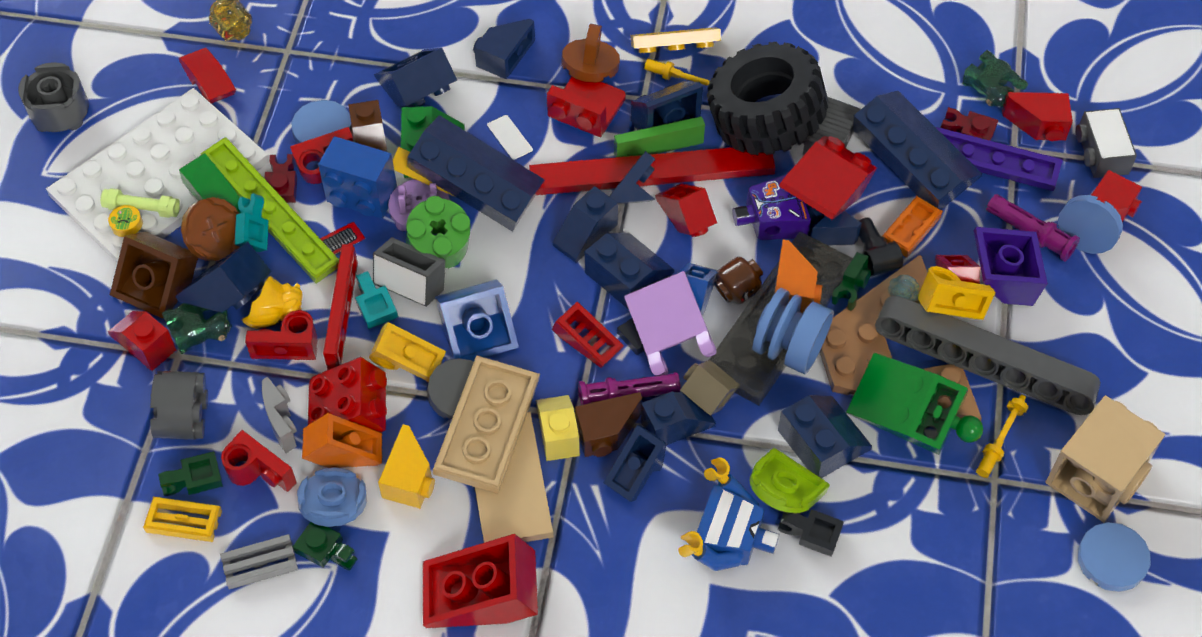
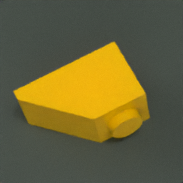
M403 424L378 484L382 498L421 509L425 497L430 498L433 492L435 478H432L429 462L411 428Z

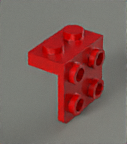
M571 77L564 89L552 85L547 92L548 117L601 138L626 100V93L601 81L585 82Z
M359 357L313 376L309 381L308 425L329 413L377 432L385 431L387 414L386 372L364 358Z

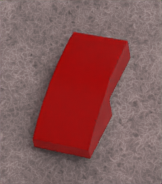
M206 47L179 57V62L192 85L197 84L203 97L211 104L235 94L236 88Z

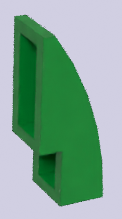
M205 153L179 169L182 183L197 200L212 197L223 199L233 205L239 214L241 213L238 208L240 196Z

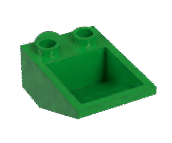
M873 353L846 411L847 414L938 455H940L951 429L956 430L957 436L967 443L979 440L983 434V424L977 417L972 415L962 418L958 417V413L967 396V387L938 374L877 353ZM940 398H949L951 405L948 408H942V406L938 405ZM929 427L936 429V437L932 439L924 435L925 429Z

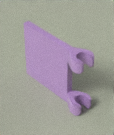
M685 271L624 296L646 352L651 371L655 376L668 374V368L661 351L696 337L700 351L705 357H711L717 353Z

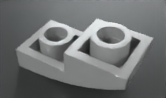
M266 377L262 380L264 406L277 441L284 452L288 453L297 447L293 435L297 430L289 418L291 415L287 406L290 398L280 384L275 387L272 381Z

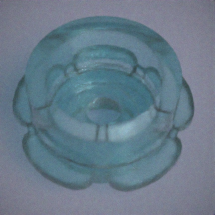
M899 275L890 281V286L888 287L890 296H900L916 302L918 299L919 284L913 277Z

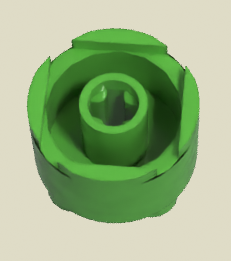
M431 196L419 203L409 214L406 224V244L411 245L421 253H430L444 259L445 268L455 267L463 260L468 250L471 228L470 219L466 212L455 202L439 196Z

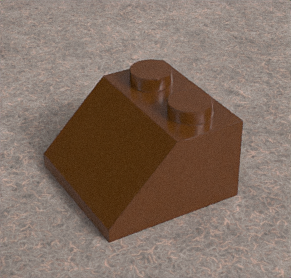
M148 232L126 235L123 239L109 295L162 319L166 318L178 302L175 296L192 282L198 257L188 249Z

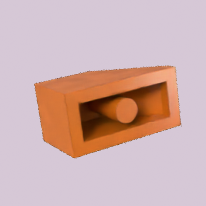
M783 239L775 293L780 288L788 290L790 293L789 301L794 295H800L802 298L800 312L803 313L813 301L820 304L822 285L816 284L818 271L789 240Z
M327 413L303 428L302 459L327 468L378 466L382 463V433Z

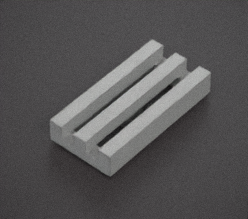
M289 534L220 554L229 590L298 570ZM288 557V561L267 566L240 575H233V573L238 571H242L252 567L258 568L267 565V563Z

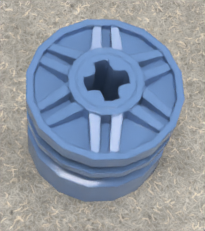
M780 288L765 306L759 318L752 350L762 355L769 347L767 356L769 359L774 360L785 349L787 350L784 361L785 366L806 374L813 366L824 344L833 320L834 311L813 301L801 313V296L796 294L789 301V291Z

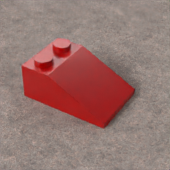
M824 136L812 145L784 177L779 187L833 220L861 197L877 167L871 164V160L867 156L858 152L853 153L846 149L845 144L838 138Z
M515 533L423 561V626L425 628L507 624L538 615L535 550Z

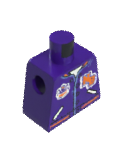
M786 175L751 186L748 189L747 206L732 209L735 226L752 224L756 237L760 240L808 238L811 218L805 202L779 187V184Z

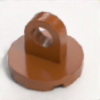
M590 23L586 39L574 40L562 50L561 66L563 69H568L569 75L585 82L603 81L604 77L610 76L612 78L618 72L620 55L614 47L601 41V25Z
M215 197L198 200L188 207L182 218L181 233L189 251L199 259L213 262L221 260L240 246L235 245L236 214H239L237 209L226 200Z

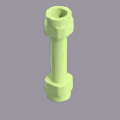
M110 188L102 191L100 199L101 206L109 210H114L123 205H130L141 210L156 211L160 217L166 218L177 217L180 210L179 199L172 196L162 195L160 199L124 195L120 189Z

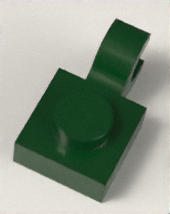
M856 252L843 274V281L833 291L832 304L836 305L839 299L847 298L849 299L847 310L852 311L856 307L857 292L859 288L864 289L871 275V271L867 270L869 256Z
M215 451L181 459L182 469L164 471L158 474L164 496L174 495L184 487H187L189 495L223 487Z
M312 522L309 523L292 546L296 554L322 568L331 560L350 571L358 560L357 557L352 555L355 552L354 549L342 543L343 538L340 533L329 527L316 525Z

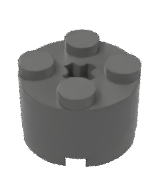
M56 62L41 64L34 68L36 72L29 77L26 74L21 79L18 87L19 96L31 122L38 131L61 132L68 129L76 130L82 126L83 119L89 109V101L78 74L70 70L69 66Z
M157 371L153 379L150 408L154 410V418H157L150 419L153 438L192 440L204 438L205 419H201L202 410H207L208 407L205 373Z

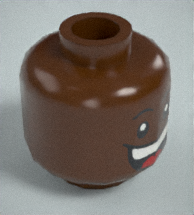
M735 257L716 272L717 281L714 282V285L726 302L730 303L733 301L734 303L742 304L761 290L762 282L759 277L763 275V272L753 259L747 261L742 257Z

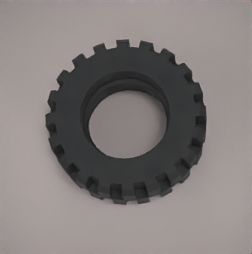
M769 42L768 45L763 46L761 44L752 45L753 48L748 50L742 49L733 58L728 57L723 62V66L716 69L707 88V101L716 129L727 145L741 152L747 150V153L751 155H759L761 152H764L766 155L775 154V151L783 150L785 152L791 150V146L804 143L808 135L813 136L818 130L819 124L823 123L828 109V98L821 69L814 56L799 46L795 48L790 43L784 42L783 45H779L778 42ZM781 94L768 101L756 102L766 96Z

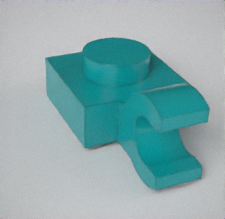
M253 193L251 194V200L245 197L239 198L238 208L241 213L236 214L235 245L242 246L249 242L256 252L267 250L269 220L262 218L263 196Z
M368 271L356 275L359 282L358 287L362 294L355 297L356 304L367 328L370 329L398 318L396 307L386 286L376 289Z

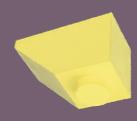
M569 395L536 400L546 461L580 456L579 433L574 407Z

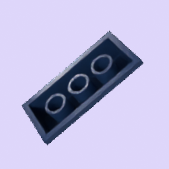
M899 91L876 96L854 114L853 131L918 197L940 210L982 176V173Z
M440 115L424 130L407 158L406 167L430 182L436 183L440 188L512 232L545 181L542 177Z

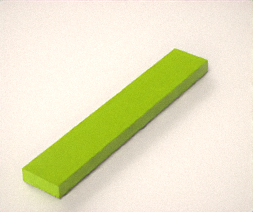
M226 137L200 153L201 155L205 153L240 197L251 200V194L253 193L263 196L262 218L269 220L268 232L316 284L338 269L339 259Z

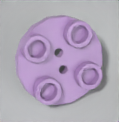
M415 179L406 181L398 185L390 195L388 203L390 216L399 230L406 231L408 216L419 203L431 196H439L450 200L448 193L438 190L436 183H430L429 186Z

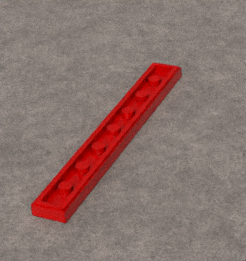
M733 147L650 154L655 158L651 164L655 170L644 183L638 180L636 184L639 186L773 175L775 174L776 167L773 154L766 155L764 152H761L759 155H751L747 153V150L741 152ZM641 155L529 165V170L545 179L536 195L589 191L594 186L600 190L615 189Z

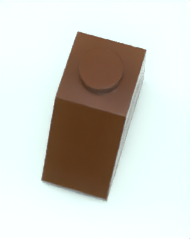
M379 100L348 104L355 143L387 152Z
M640 392L575 407V418L585 457H602L619 449L641 415L642 396Z

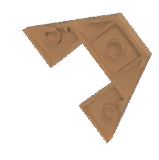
M921 255L914 258L859 298L856 307L852 311L846 308L833 317L829 332L820 350L832 392L844 395L855 394L873 353L892 358L885 337L877 332L875 323L888 297L900 296L921 304L917 296L928 273ZM952 364L924 368L926 371L938 374L967 387V396L958 413V417L962 418L972 415L981 421L982 417L964 369ZM942 397L939 399L938 405L942 406V408H948L951 405V401L947 397Z

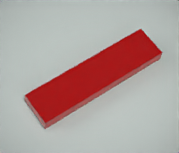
M342 244L323 351L328 370L342 364L358 267L356 251L353 245Z

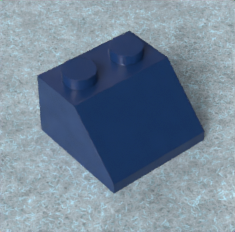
M443 48L424 49L374 74L376 80L395 104L405 107H418L425 103L424 97L432 93L434 96L441 95L451 89L449 84L457 81Z
M683 81L631 101V121L637 130L701 117L702 84L700 82Z
M606 233L584 251L585 273L627 309L629 308L624 298L625 295L666 279L674 273V269L630 233Z
M246 242L203 271L175 297L179 302L221 313L231 306H234L237 310L251 300L252 295L262 289L264 285L263 280L271 273V270L250 243Z
M808 395L781 411L778 426L779 433L806 468L821 479L872 449L870 442L833 396Z

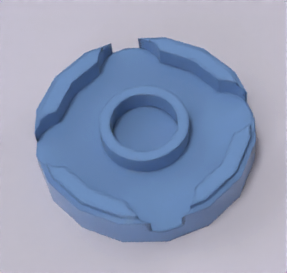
M329 100L312 101L302 106L295 113L291 122L293 137L297 144L349 127L350 131L352 128L350 114L346 108L335 101Z
M1078 195L1070 199L1059 213V229L1072 237L1074 235L1080 237L1079 244L1076 247L1080 251L1099 254L1111 250L1120 239L1123 230L1120 214L1107 201L1103 203L1096 200L1098 198L1096 196Z
M343 468L320 469L315 472V476L309 479L307 476L297 490L298 508L303 517L313 524L325 527L342 526L354 521L364 511L367 503L366 485L361 479L360 481V479L356 478L354 472Z
M1107 522L1095 525L1085 533L1078 547V563L1083 574L1089 580L1091 578L1094 582L1098 583L1097 586L1105 590L1121 592L1133 589L1145 578L1151 566L1150 551L1145 540L1135 530L1123 524Z

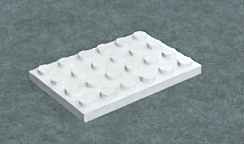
M192 88L53 183L46 190L48 195L118 263L124 237L115 235L109 225L108 218L113 210L101 206L100 199L104 189H120L124 195L160 199L164 195L179 199L180 210L177 217H160L156 211L138 209L143 220L142 228L138 233L148 232L164 239L182 225V218L188 207L198 201L182 183L179 169L201 156L200 153L226 137L257 171L270 161L268 154L197 90Z

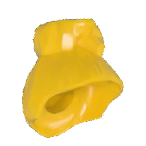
M269 276L262 287L259 297L252 302L249 315L242 318L243 323L255 329L266 328L275 325L278 321H283L288 313L301 310L303 294L298 283L294 286H291L289 283L281 284L275 278Z

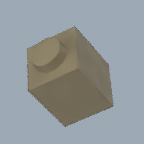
M708 360L699 365L694 363L683 377L686 382L680 391L711 416L723 409L740 384L714 362Z

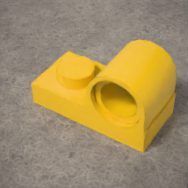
M932 266L928 270L917 298L926 312L984 320L996 292L990 285L964 282L950 270Z
M387 322L381 328L369 359L378 366L389 370L402 368L429 382L431 374L441 364L446 351Z

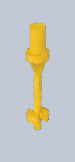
M647 59L645 63V70L660 74L666 80H670L671 77L683 78L693 82H700L706 86L710 82V80L690 75L674 68V63L672 62L665 64Z
M1021 394L1019 398L1009 400L1007 408L1011 413L994 443L985 445L982 451L984 456L976 470L979 476L988 478L996 462L1002 460L1004 451L1001 447L1016 416H1022L1028 410V405L1025 402L1026 396Z

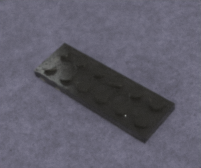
M799 232L792 244L818 271L816 284L822 285L820 304L827 307L832 300L834 289L843 281V274L853 258ZM779 262L716 349L717 353L709 359L740 384L735 391L736 394L760 406L786 367L784 361L787 350L783 349L774 360L769 359L767 356L769 347L762 355L752 350L759 318L765 306L775 294Z

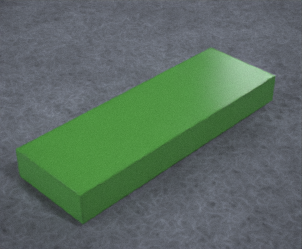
M696 117L615 135L614 156L642 155L645 151L649 154H658L703 144L704 120L702 117Z

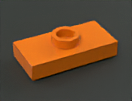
M916 196L882 237H885L888 243L892 241L897 242L902 255L908 258L939 221L943 211Z

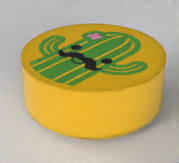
M130 205L115 208L108 218L113 233L120 237L138 233L143 225L140 212L137 208Z

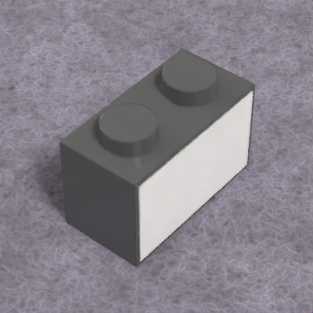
M1120 108L1084 111L1080 124L1076 126L1075 133L1077 141L1081 142L1083 146L1084 162L1086 166L1090 167L1093 178L1104 177L1108 170L1118 175H1129L1137 154Z
M392 237L373 253V283L380 287L386 286L387 290L426 307L436 296L444 291V259L430 253H421L411 245Z

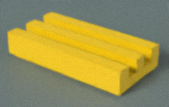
M153 496L143 528L146 533L213 542L215 537L214 530H217L219 524L217 520L218 517H221L222 509L217 505ZM158 509H165L209 516V519L189 517L188 515L161 513L157 511Z

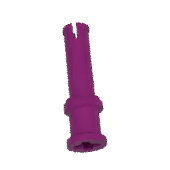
M995 194L987 205V212L1001 218L1021 231L1037 232L1040 248L1047 247L1060 255V259L1064 262L1070 258L1079 244L1080 237L1077 235L1070 236L1058 229L1056 223L1050 221L1046 223L1036 218L1024 209L1007 201L999 194Z
M677 372L616 381L615 378L608 377L604 382L585 384L584 381L578 382L580 405L638 392L641 393L642 398L664 395L672 391L681 392L680 379Z

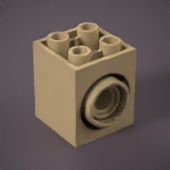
M1105 395L1060 451L1045 483L1104 523L1120 502L1127 504L1152 469V464L1149 462L1166 434L1158 430L1153 423L1143 420L1129 411L1122 403L1114 401Z

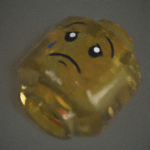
M216 0L210 7L209 23L216 32L227 41L242 40L248 36L253 19L239 0Z

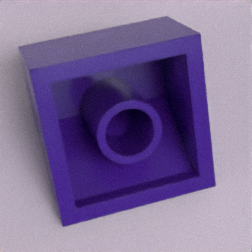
M975 227L973 231L983 283L990 285L996 292L995 296L1003 304L1034 306L1048 284L1037 232Z

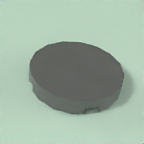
M460 358L447 360L437 366L429 378L427 396L430 406L444 419L446 417L449 419L453 418L474 363L472 360Z

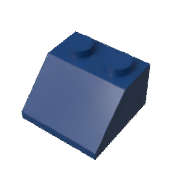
M497 279L435 297L442 326L454 359L460 358L474 361L476 355L485 358L519 348L504 287Z

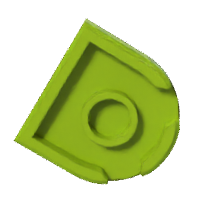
M776 448L771 449L755 464L749 479L750 486L759 499L777 510L788 513H801L809 510L826 494L830 486L828 482Z

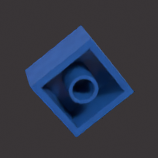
M334 136L318 163L327 202L339 208L346 207L358 211L365 216H375L383 219L389 209L390 195L397 188L392 154Z

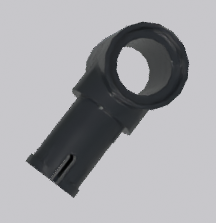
M867 217L859 220L862 223L859 237L864 244L862 254L869 256L867 270L871 271L870 276L873 277L902 268L903 255L897 242L892 241L888 243L885 237L880 236L871 218Z

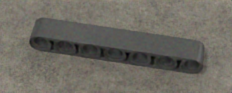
M891 296L885 300L875 323L877 332L883 337L1073 414L1087 415L1094 410L1101 385L1100 379L1095 374L949 315L926 312L921 304L906 298Z

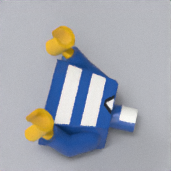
M719 457L711 460L717 472L713 468H709L704 471V476L709 481L718 480V485H714L697 532L690 531L681 536V539L685 540L689 545L679 547V555L682 557L692 555L694 559L710 569L720 571L738 567L739 565H748L754 548L774 554L780 534L761 528L765 510L759 506V503L732 474H729L730 466L724 458Z

